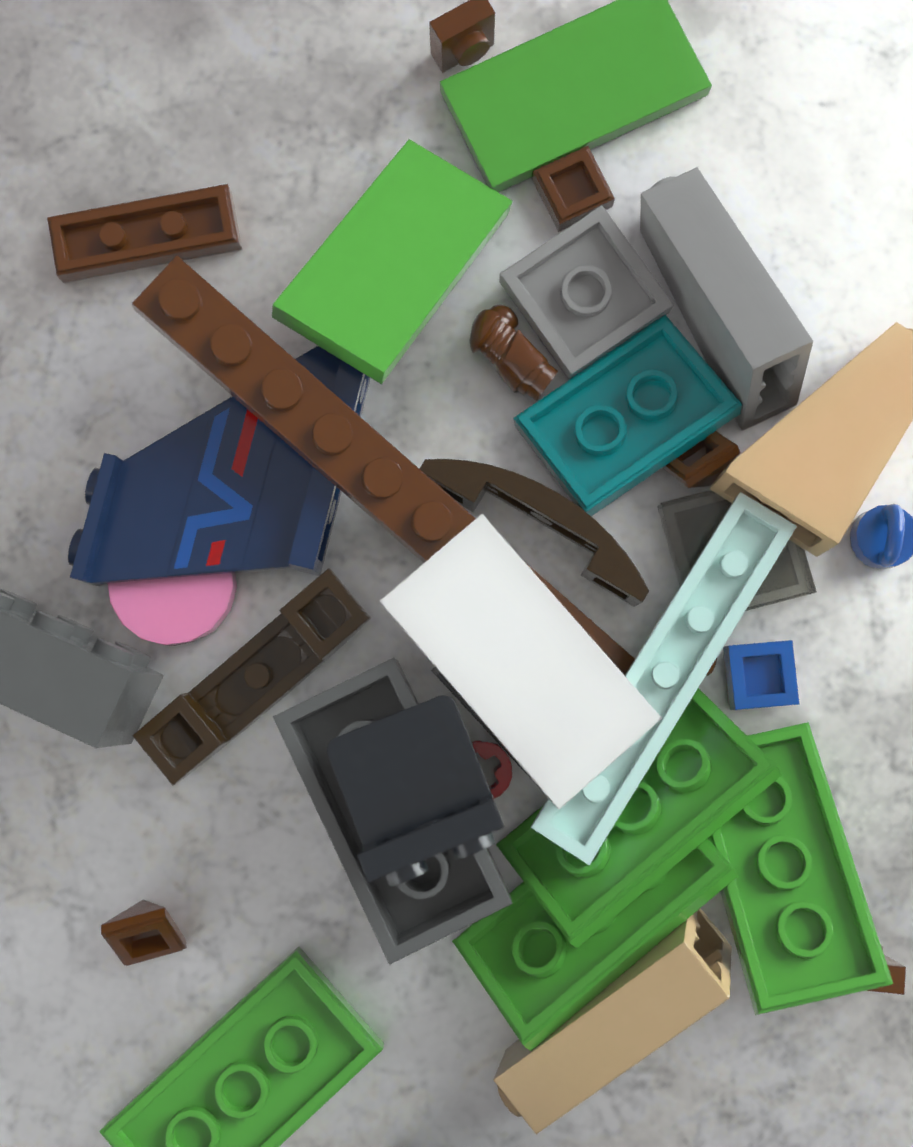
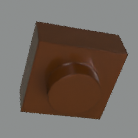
M468 0L429 22L430 52L442 73L458 64L460 66H468L477 62L494 45L496 13L488 0Z

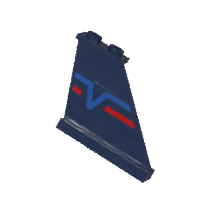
M319 346L295 359L361 417L371 380L370 377ZM232 396L124 461L115 455L104 453L100 468L92 470L86 484L85 502L90 506L84 527L74 533L70 542L68 563L73 566L70 578L101 587L103 583L294 568L296 571L320 576L342 491Z

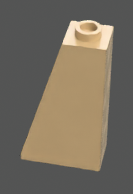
M895 322L733 460L715 479L710 490L731 503L742 492L795 524L797 527L789 540L816 557L839 544L913 421V329L906 328Z
M700 908L534 1050H528L519 1039L505 1050L493 1080L497 1084L499 1095L507 1109L517 1117L522 1116L535 1134H538L730 998L732 946Z

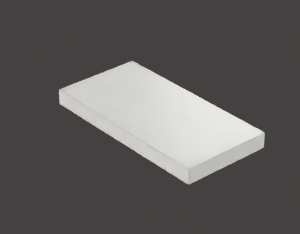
M483 514L380 600L382 606L557 809L562 808L662 719Z

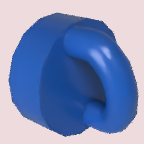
M897 504L878 505L862 513L853 523L850 532L851 548L856 557L865 565L876 569L892 568L908 561L913 555V517Z

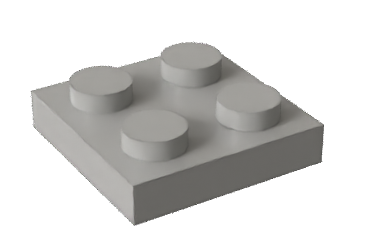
M602 205L501 272L499 277L500 284L568 379H571L663 315L670 313L674 306L673 302Z

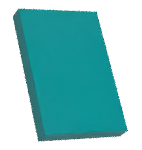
M665 314L515 416L513 420L516 429L573 503L590 516H593L740 415L742 404Z

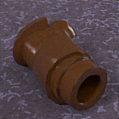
M495 305L490 309L483 310L476 316L472 324L469 339L472 353L474 354L480 350L487 359H490V362L497 368L496 372L514 393L520 392L523 395L526 393L537 401L558 373V370L548 363V360L519 329L518 331L515 330L519 322L517 315L511 308L504 305Z

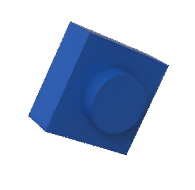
M792 640L723 647L730 710L800 705Z

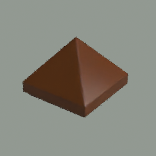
M715 431L668 463L663 469L687 488L711 486L715 479L741 452L738 445Z
M146 900L138 902L101 925V935L124 966L183 951V949L187 948L185 937L166 908Z

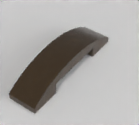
M425 459L419 468L461 506L473 513L485 492L592 553L593 555L581 576L633 607L642 603L646 598L649 589L624 549L593 517L558 492L513 471L473 461Z
M330 568L279 610L281 614L196 687L188 693L180 694L132 735L172 786L196 770L282 700L371 619V616Z

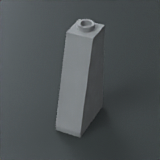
M698 167L679 176L666 177L658 181L650 189L641 193L640 231L707 364L742 404L741 414L735 417V420L743 431L798 404L814 341Z

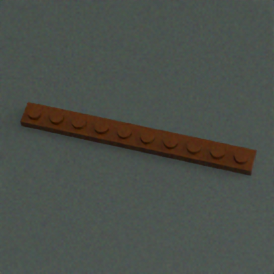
M176 255L132 302L134 311L423 563L476 519L179 256ZM528 565L625 676L635 658Z

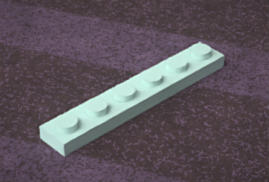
M742 492L736 496L625 674V677L662 719L562 808L557 809L548 798L531 825L532 829L590 865L797 527L795 524Z

